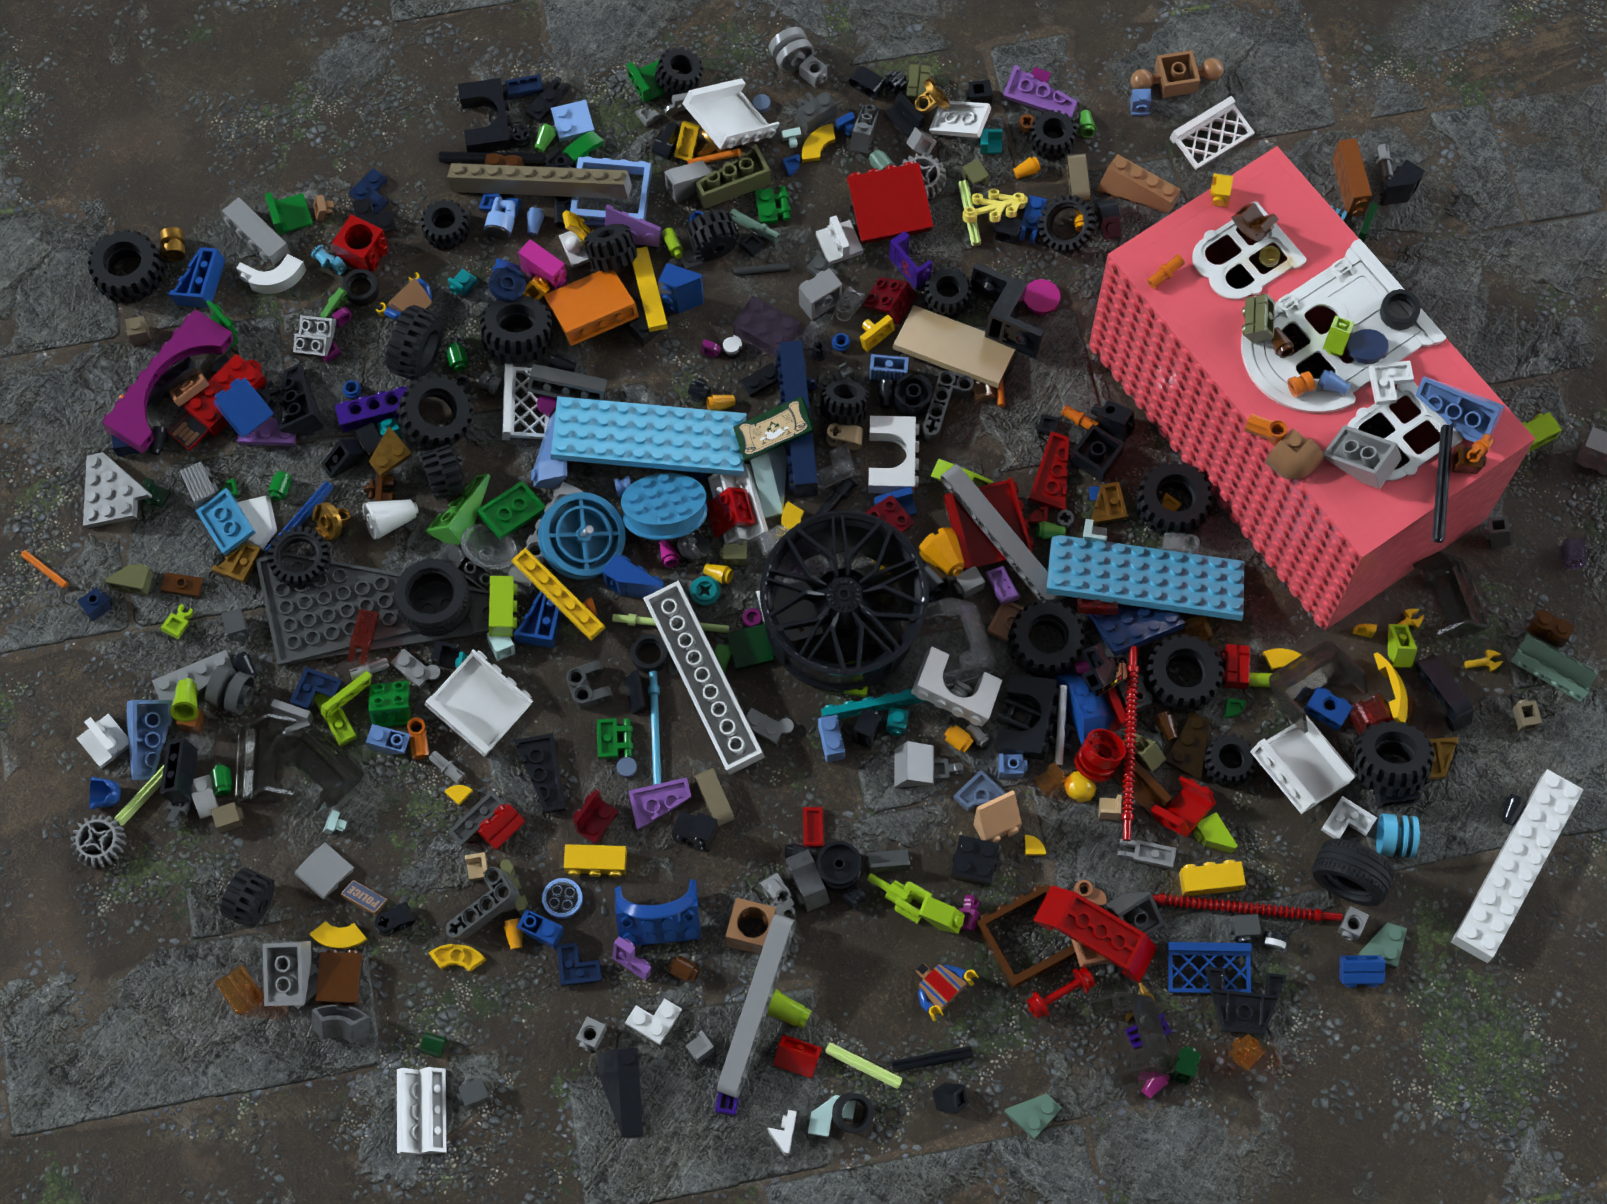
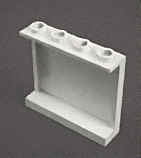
M742 78L689 90L682 103L720 150L771 138L776 134V129L780 124L779 122L768 124L741 92L746 84Z
M473 649L470 655L441 687L428 698L425 706L485 757L530 707L533 701L531 700L532 696L527 691H521L516 687L517 683L512 678H506L502 675V670L497 665H491L487 662V657L481 651L476 652Z
M1306 714L1298 722L1268 740L1263 739L1259 741L1250 751L1301 814L1346 787L1357 776Z

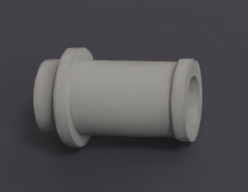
M969 724L965 729L976 741L977 746L982 748L989 743V735L984 734L977 725Z

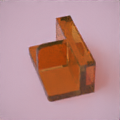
M242 964L236 966L227 976L215 981V984L237 1015L253 1009L264 999V995Z

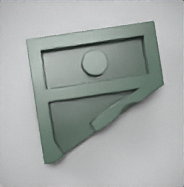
M1387 922L1358 955H1381L1385 960L1386 966L1397 968L1407 928Z
M1046 1093L1005 1109L1004 1113L1032 1139H1035L1059 1113L1062 1107Z

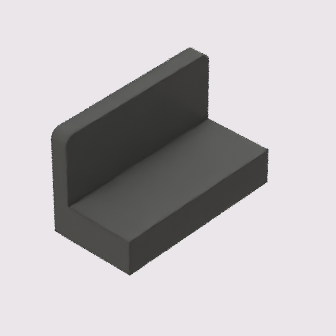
M908 849L869 852V874L910 871Z

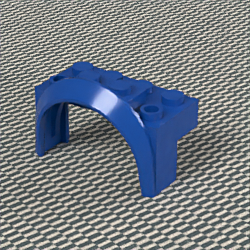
M690 879L689 890L684 896L675 901L660 905L631 903L623 897L621 886L615 888L618 937L628 939L634 946L701 939L696 880Z

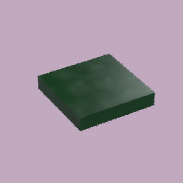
M1374 202L1371 203L1358 236L1363 243L1379 206Z
M764 624L727 633L736 671L774 662Z

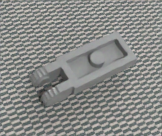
M1120 839V845L1135 848L1134 853L1118 851V857L1173 869L1177 848L1141 840L1123 841V839Z

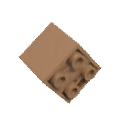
M736 898L725 936L727 947L761 955L771 921L776 914V907ZM752 917L760 918L765 926L768 925V928L759 937L749 938L744 936L741 930L739 931V926L744 920Z

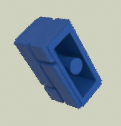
M1381 955L1340 956L1339 979L1346 987L1355 988L1358 984H1366L1367 987H1378V984L1385 983V960Z

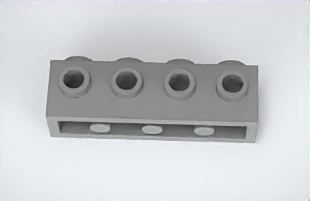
M239 197L222 210L225 217L223 219L230 228L233 226L236 229L237 235L241 239L245 238L250 248L254 251L257 250L265 262L269 261L274 266L290 253L287 243Z

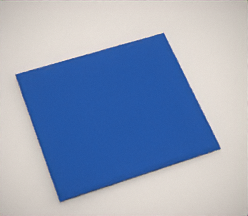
M1100 486L1089 487L1090 501L1097 500Z

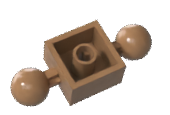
M1192 50L1158 55L1154 67L1156 73L1151 74L1146 69L1136 70L1131 76L1130 83L1133 89H1150L1153 84L1159 83L1162 98L1197 93L1201 81L1200 77L1203 76L1208 81H1216L1223 75L1224 66L1217 58H1209L1201 66H1196Z

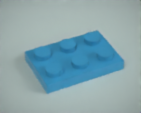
M227 488L196 510L218 548L225 556L256 533Z

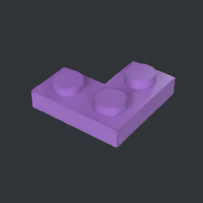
M618 937L614 942L612 958L646 981L651 973L650 964L645 959H639L635 956V947L631 941Z

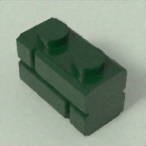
M1185 1046V1048L1180 1049L1175 1057L1174 1067L1171 1072L1170 1078L1172 1080L1187 1085L1191 1084L1196 1076L1201 1054L1197 1052L1196 1048Z

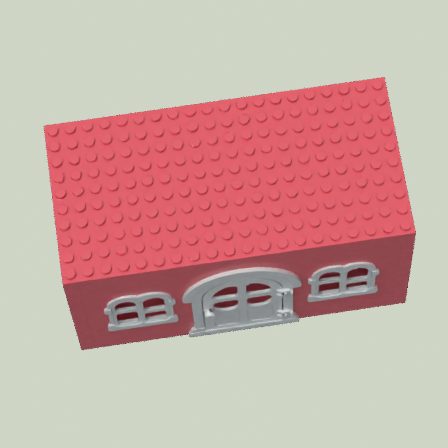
M1276 146L1231 175L1234 177L1228 207L1212 205L1213 197L1210 196V188L1108 254L1089 348L1094 354L1099 356L1102 365L1105 368L1108 367L1112 372L1113 378L1123 385L1125 393L1132 396L1136 406L1146 413L1149 422L1156 425L1159 434L1170 442L1172 450L1179 453L1182 461L1189 463L1188 466L1191 468L1193 466L1197 467L1199 474H1205L1207 477L1205 482H1210V491L1213 492V496L1217 499L1219 507L1226 510L1230 520L1241 528L1243 536L1250 539L1254 549L1264 556L1267 565L1274 568L1278 578L1288 585L1291 594L1302 602L1304 610L1310 612L1314 617L1315 623L1326 631L1487 520L1535 438L1422 309H1420V314L1415 324L1408 329L1395 330L1385 325L1380 316L1383 299L1393 290L1405 289L1347 226L1280 148ZM1255 203L1264 216L1275 214L1279 219L1273 225L1274 228L1260 241L1252 240L1244 235L1231 218L1244 205ZM1176 254H1179L1184 259L1185 265L1181 266L1173 273V277L1166 279L1155 290L1151 288L1147 283V279L1155 274L1162 264L1165 265ZM1241 264L1254 278V282L1242 289H1235L1228 285L1225 276L1229 270ZM1268 294L1275 301L1274 328L1279 327L1282 331L1288 324H1296L1310 340V344L1292 356L1280 358L1275 354L1271 339L1256 343L1248 340L1242 333V325H1245V318L1242 313V309L1245 307V299ZM1398 300L1389 304L1388 311L1396 318L1405 319L1409 318L1412 314V308L1404 301ZM1335 315L1355 322L1350 336L1354 332L1363 329L1376 330L1385 335L1389 344L1388 353L1384 359H1380L1375 364L1401 361L1411 362L1414 380L1412 383L1394 384L1397 395L1396 403L1375 405L1368 370L1370 364L1354 361V358L1347 353V344L1342 356L1330 355L1326 350L1322 349ZM1315 353H1321L1335 369V374L1349 383L1350 387L1346 395L1321 389V386L1318 385L1319 379H1314L1316 384L1315 390L1311 392L1305 391L1301 396L1293 397L1289 391L1287 380L1294 376H1300L1296 371V366ZM1423 376L1505 406L1500 420L1489 440L1494 438V444L1486 454V465L1478 474L1453 472V451L1459 445L1472 448L1474 442L1464 439L1453 428L1445 540L1442 543L1432 541L1440 431L1443 425L1448 424L1440 415L1432 411L1415 396ZM1377 413H1381L1395 429V432L1384 439L1397 443L1398 447L1409 458V462L1401 468L1393 470L1380 489L1361 483L1326 459L1305 479L1287 480L1265 464L1268 455L1275 445L1270 444L1265 438L1245 432V427L1251 414L1271 421L1281 420L1287 425V434L1294 428L1307 440L1311 438L1324 453L1344 425L1358 430L1361 424ZM1274 431V432H1273V433L1276 434V435L1282 434V433L1279 432V431Z

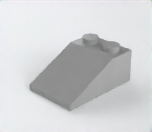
M1346 425L1341 428L1323 453L1324 459L1361 483L1377 489L1382 487L1402 459L1397 443Z
M311 941L270 942L263 944L264 1006L305 1005L312 962Z

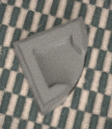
M639 109L635 111L637 117L646 127L661 118V114L656 110Z

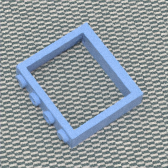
M588 156L578 157L577 168L628 170L629 174L644 175L638 214L629 213V216L638 220L646 219L652 175L651 163L645 161L633 162L625 159L611 160L609 158L597 159ZM572 197L570 212L584 219L586 225L605 226L606 211L578 209L579 197Z

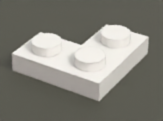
M1410 361L1370 364L1368 367L1375 405L1396 403L1397 395L1394 384L1412 383L1414 380Z
M1342 796L1321 831L1334 839H1340L1349 825L1366 836L1377 817Z
M665 998L654 1016L636 1005L625 1024L658 1045H661L681 1014L682 1009Z

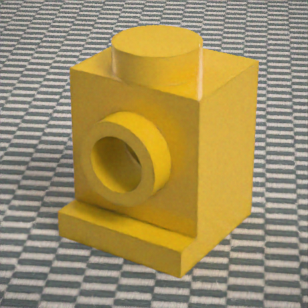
M1213 174L1210 196L1213 197L1212 205L1228 207L1234 176Z

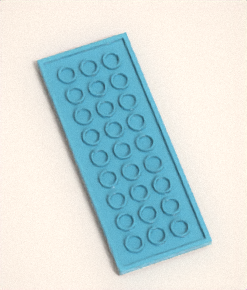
M557 396L551 459L743 476L744 460L733 427L745 422L747 413Z
M1057 535L1051 538L1046 593L1242 621L1244 609V561L1120 543L1094 542L1083 538Z

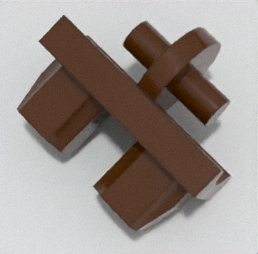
M377 473V482L370 480V484L365 485L363 491L369 494V499H374L375 495V501L394 500V493L385 492V488H395V476L386 474L381 478Z

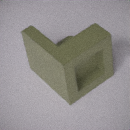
M979 159L962 166L961 176L964 180L970 179L972 184L980 181L984 185L988 184L989 174Z

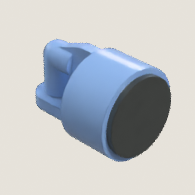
M501 197L495 198L492 210L488 213L484 230L488 235L497 239H506L511 236L516 216V204L514 201L503 200Z

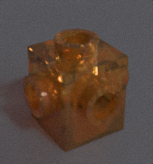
M1247 1034L1243 1039L1239 1036L1231 1044L1233 1049L1229 1055L1235 1063L1248 1071L1265 1054L1266 1050L1256 1038Z

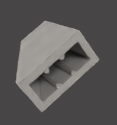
M703 160L669 169L664 172L666 191L677 204L696 193V182L713 172L709 165L706 166Z

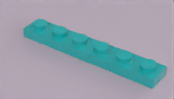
M905 689L898 694L886 693L878 698L870 696L864 698L863 701L855 702L850 700L844 702L843 705H826L821 709V717L837 715L838 719L858 716L863 709H872L878 712L888 710L890 707L898 708L928 701L921 700L912 694V689Z

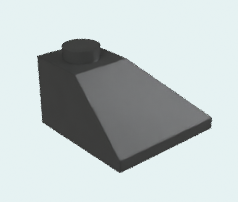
M1149 891L1122 894L1106 904L1110 913L1147 935L1164 925L1154 898Z

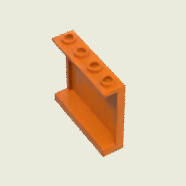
M614 270L598 271L543 295L548 310H551L570 346L639 317L635 302Z

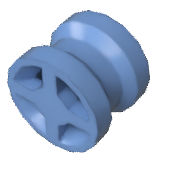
M625 476L621 480L618 478L614 479L617 496L622 497L624 491L631 485L630 478Z

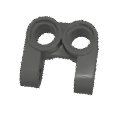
M592 661L572 668L567 672L568 687L574 703L579 709L585 710L610 701L614 697L610 687H602L592 691L587 679L604 672L601 661ZM575 677L582 678L580 682H572ZM580 695H588V698L585 700L578 699Z

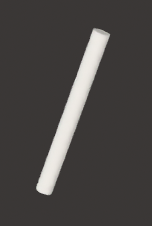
M1060 685L1055 765H1063L1067 685Z

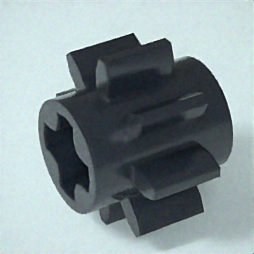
M895 70L885 75L887 77L885 79V87L888 91L893 93L898 91L900 93L905 89L904 85L907 83L906 76L902 72Z
M698 378L696 382L692 381L690 383L688 394L691 395L692 401L700 403L702 399L706 400L709 396L711 387L707 386L706 380Z

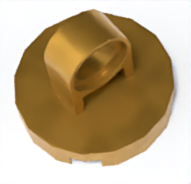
M930 77L923 81L927 90L915 102V106L920 112L928 113L938 105L945 111L951 107L950 101L944 92L937 86H933L935 82ZM928 100V106L925 109H921V102Z
M701 127L700 130L706 139L696 149L695 153L699 157L710 155L715 149L718 152L731 150V148L720 150Z
M323 502L315 506L312 517L313 521L316 520L318 527H315L319 535L323 536L324 540L328 541L337 539L340 536L342 527L349 524L351 514L346 509H336L331 503Z

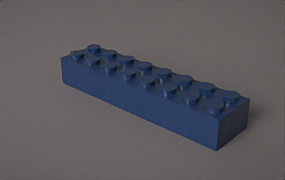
M802 340L779 342V349H776V362L781 403L783 405L802 396L810 416ZM811 433L785 445L790 492L794 491L795 498L817 496L818 482L813 436Z

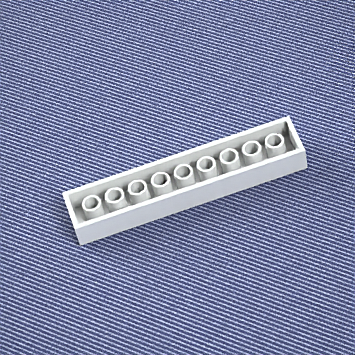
M676 581L644 597L643 599L728 774L731 775L765 758L680 582Z
M1548 769L1544 772L1451 943L1486 963L1494 957L1584 789Z

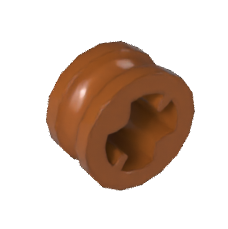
M1029 114L1021 116L1019 129L1024 133H1030L1031 125L1035 118ZM1024 122H1030V126L1028 124L1025 126Z

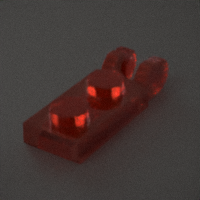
M359 609L349 644V662H354L358 648L362 649L359 658L360 664L365 665L368 658V650L370 651L379 620V612Z

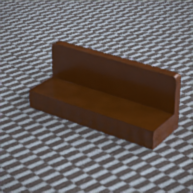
M1135 760L1133 762L1136 764L1133 767L1136 770L1133 772L1135 778H1133L1135 780V783H1133L1135 794L1132 796L1154 818L1151 809L1155 804L1164 809L1170 804L1172 797ZM1124 765L1120 766L1112 776L1121 787L1125 785L1123 783L1125 779L1123 777V774H1125L1123 769L1126 768Z

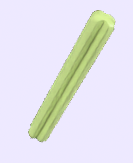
M959 181L958 186L963 208L974 207L968 181ZM977 221L967 223L971 245L974 247L981 245Z
M164 765L114 817V820H117L119 825L123 826L161 786Z
M829 1043L826 1048V1054L896 1089L902 1083L901 1077L833 1043Z

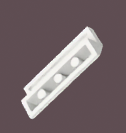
M744 464L743 476L713 474L708 477L713 498L729 487L747 489L756 524L752 527L736 525L723 534L725 544L731 542L743 544V541L749 543L769 533L749 464Z
M434 1067L420 1070L397 1069V1153L410 1155L446 1153V1069Z

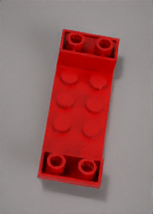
M1052 885L1033 919L1035 923L1047 930L1052 931L1056 929L1123 969L1121 972L1123 975L1137 983H1140L1157 950V946L1144 932L1080 894Z

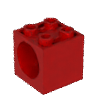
M352 214L332 241L336 256L340 257L347 266L355 270L365 269L372 273V271L377 269L382 256L384 257L388 252V244L383 229ZM360 243H370L366 248L353 249Z

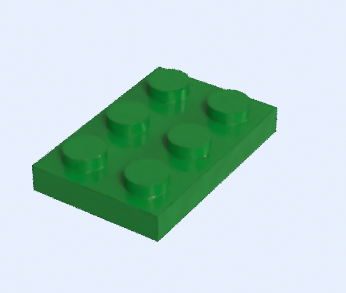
M521 481L479 508L477 515L501 541L544 513L546 506Z

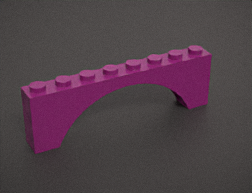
M194 309L191 314L185 317L181 327L175 329L172 338L162 345L159 354L153 356L146 370L140 372L137 381L128 387L124 397L117 400L115 408L105 415L102 422L105 431L143 454L154 441L153 433L147 422L146 411L148 399L155 383L170 366L189 356L223 354L234 341L232 332Z

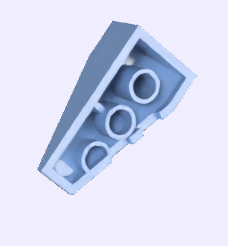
M1423 376L1415 395L1432 411L1440 415L1448 425L1453 426L1464 439L1471 442L1480 440L1484 434L1492 435L1505 408L1504 405L1425 376Z
M556 411L549 418L534 468L531 471V480L533 481L534 488L556 489L567 477V461L551 459Z
M172 700L127 701V727L132 780H150L155 775L163 744H165L169 726H171L173 717L170 715Z

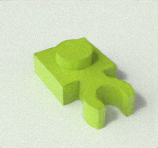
M183 604L179 605L177 615L171 613L161 626L162 632L176 639H179L189 625L187 620L193 616V609L191 608L187 613L182 612L184 610Z

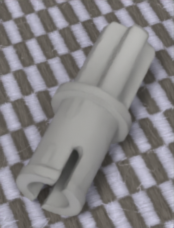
M1379 145L1377 147L1379 154L1378 165L1381 166L1383 179L1387 180L1388 177H1393L1391 166L1393 159L1390 157L1389 145Z
M382 658L372 663L365 662L366 664L350 669L349 672L353 681L365 671H368L372 677L373 673L388 668L389 662L387 658Z
M436 751L430 754L429 760L441 769L442 774L448 775L456 784L465 777V773L459 770L452 760H446Z

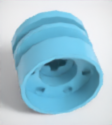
M1381 813L1376 833L1377 852L1382 856L1393 857L1397 848L1399 857L1404 858L1407 855V858L1414 859L1420 842L1418 817L1410 816L1408 820V816L1403 815L1398 824L1395 814Z

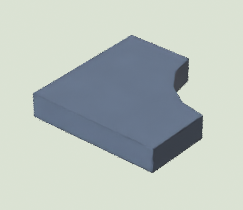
M981 769L953 796V799L968 812L974 807H978L1006 794V792Z

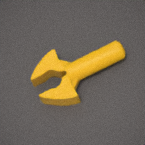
M1407 609L1403 612L1406 616L1405 619L1398 624L1413 626L1417 630L1423 621L1424 615L1419 617V619H1411L1412 615L1418 613L1419 609Z
M1486 650L1485 658L1465 661L1464 666L1466 669L1487 666L1491 673L1499 668L1503 661L1496 663L1489 661L1491 658H1499L1501 654L1496 651Z

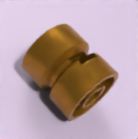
M168 227L161 230V258L170 262L184 259V231L176 227Z

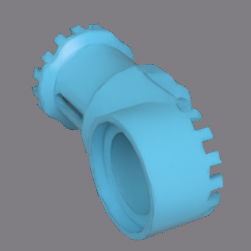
M318 245L317 248L315 247V250L313 249L311 257L317 259L324 269L331 267L335 272H338V275H341L348 269L343 260L338 256L335 257L333 254H329L325 250L324 245Z

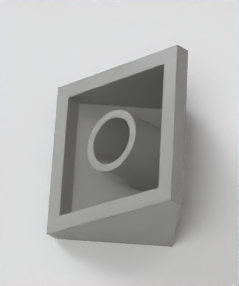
M907 741L895 748V788L934 785L933 745Z

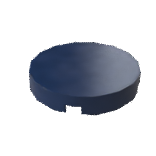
M510 266L497 268L491 273L488 282L489 290L500 301H517L524 295L526 289L525 277L518 269Z
M1372 329L1354 332L1347 342L1348 355H1351L1354 361L1362 364H1375L1379 362L1380 359L1386 357L1389 349L1388 339L1385 335Z

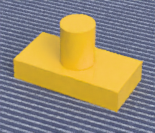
M687 121L682 122L674 157L686 161L694 158L701 126Z
M886 315L876 324L869 319L865 320L862 328L866 332L860 336L862 348L867 352L895 331L893 318Z

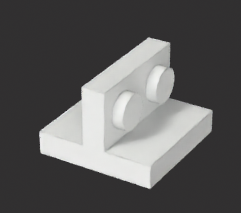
M836 215L830 217L827 228L816 231V237L825 258L832 264L863 254V248L850 220L840 223Z
M109 713L96 722L91 717L87 719L84 723L89 729L76 738L101 769L129 748L128 736Z

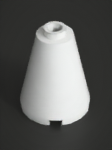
M411 499L374 501L363 503L362 506L364 517L367 516L368 522H366V526L373 539H379L415 519L416 514L419 513L416 502H412Z

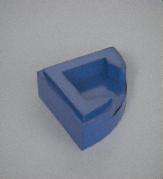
M799 154L782 159V164L788 177L795 174L800 166Z

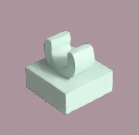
M800 127L781 132L782 141L788 140L790 148H795L798 145L797 138L801 137Z
M332 810L329 813L323 830L324 833L331 835L334 829L342 832L345 830L347 822L338 819L340 812Z

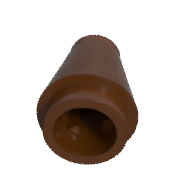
M1275 327L1274 338L1271 339L1275 354L1280 358H1286L1294 352V344L1279 327Z
M1169 710L1154 716L1155 724L1167 741L1178 737L1173 714H1170Z

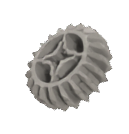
M916 153L915 158L909 155L908 160H903L900 166L909 161L920 164L927 199L928 196L934 198L935 193L940 194L941 189L945 186L946 170L943 168L942 163H938V158L932 159V155L925 157L924 153L922 156ZM935 176L936 179L932 183H930L932 177Z
M100 814L98 819L95 815H92L90 821L88 818H84L85 824L78 823L80 829L73 830L76 836L70 837V840L74 842L70 847L72 850H75L73 855L78 857L77 860L80 863L84 862L86 867L91 865L96 869L98 864L101 868H104L105 862L112 865L111 859L113 858L119 860L117 853H124L121 846L126 845V842L123 840L126 838V834L122 833L124 828L118 826L117 820H113L111 816L105 818L103 814ZM97 828H108V829H110V830H108V831H105V830H104V831H102V832H97L95 829H97ZM95 836L99 838L101 847L97 844V838ZM112 841L111 846L107 849L108 844ZM90 851H91V852H94V851H100V852H101V854H99V855H90V854H87V853L90 852Z

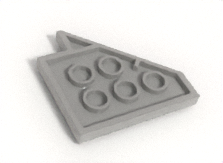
M105 453L88 455L86 458L83 526L92 528L136 519L138 500L152 498V494Z

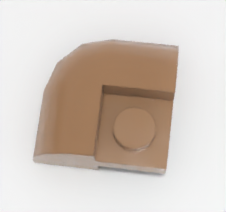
M1293 428L1272 449L1265 464L1287 480L1305 479L1324 460V454L1311 438L1307 440Z

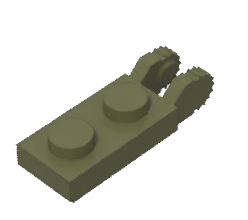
M501 860V870H504L509 875L517 890L521 889L518 878L513 879L515 870L510 860ZM519 893L515 905L521 917L529 905L525 895L520 896Z

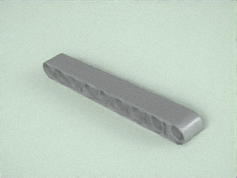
M955 464L940 476L942 483L953 493L956 500L1039 600H1042V603H1045L1047 599L1053 600L1052 603L1054 604L1063 600L1065 596L1046 593L1048 576L1046 569L962 468Z
M775 914L771 921L717 1085V1092L738 1098L742 1091L795 930L796 920Z

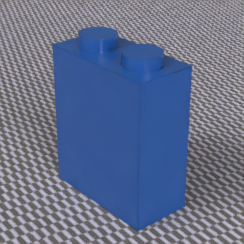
M238 378L230 384L231 388L225 392L223 389L214 396L216 399L213 404L243 439L271 418L274 413L246 378L242 380Z

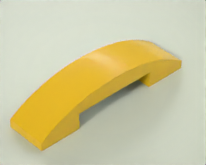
M1378 652L1374 653L1378 670L1385 678L1389 677L1396 698L1389 702L1393 719L1397 723L1406 722L1408 698L1404 683L1392 665Z

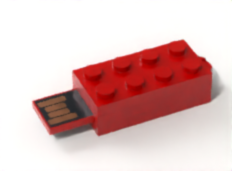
M235 354L208 381L210 385L183 405L187 415L169 432V435L188 451H191L208 433L216 437L229 422L213 404L216 399L214 396L223 389L225 392L231 388L230 384L238 378L240 380L246 378L255 390L258 387L264 390L266 380L262 375V368L259 362L252 359L245 361Z

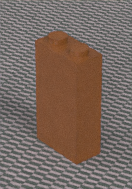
M1357 138L1339 140L1332 162L1347 216H1361L1367 210L1372 193Z

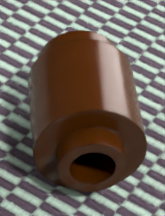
M680 955L677 958L673 957L668 967L671 969L670 974L687 983H694L700 972V968L696 967L697 964Z

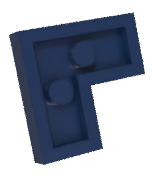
M373 168L348 192L349 196L354 200L370 197L375 215L379 214L388 205V200L377 193L388 182L387 178Z
M306 667L289 702L294 706L309 711L317 693L332 698L339 692L343 681Z
M578 943L557 945L561 987L602 982L600 960L579 962Z

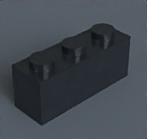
M185 738L167 742L160 794L173 805L191 801L198 749Z

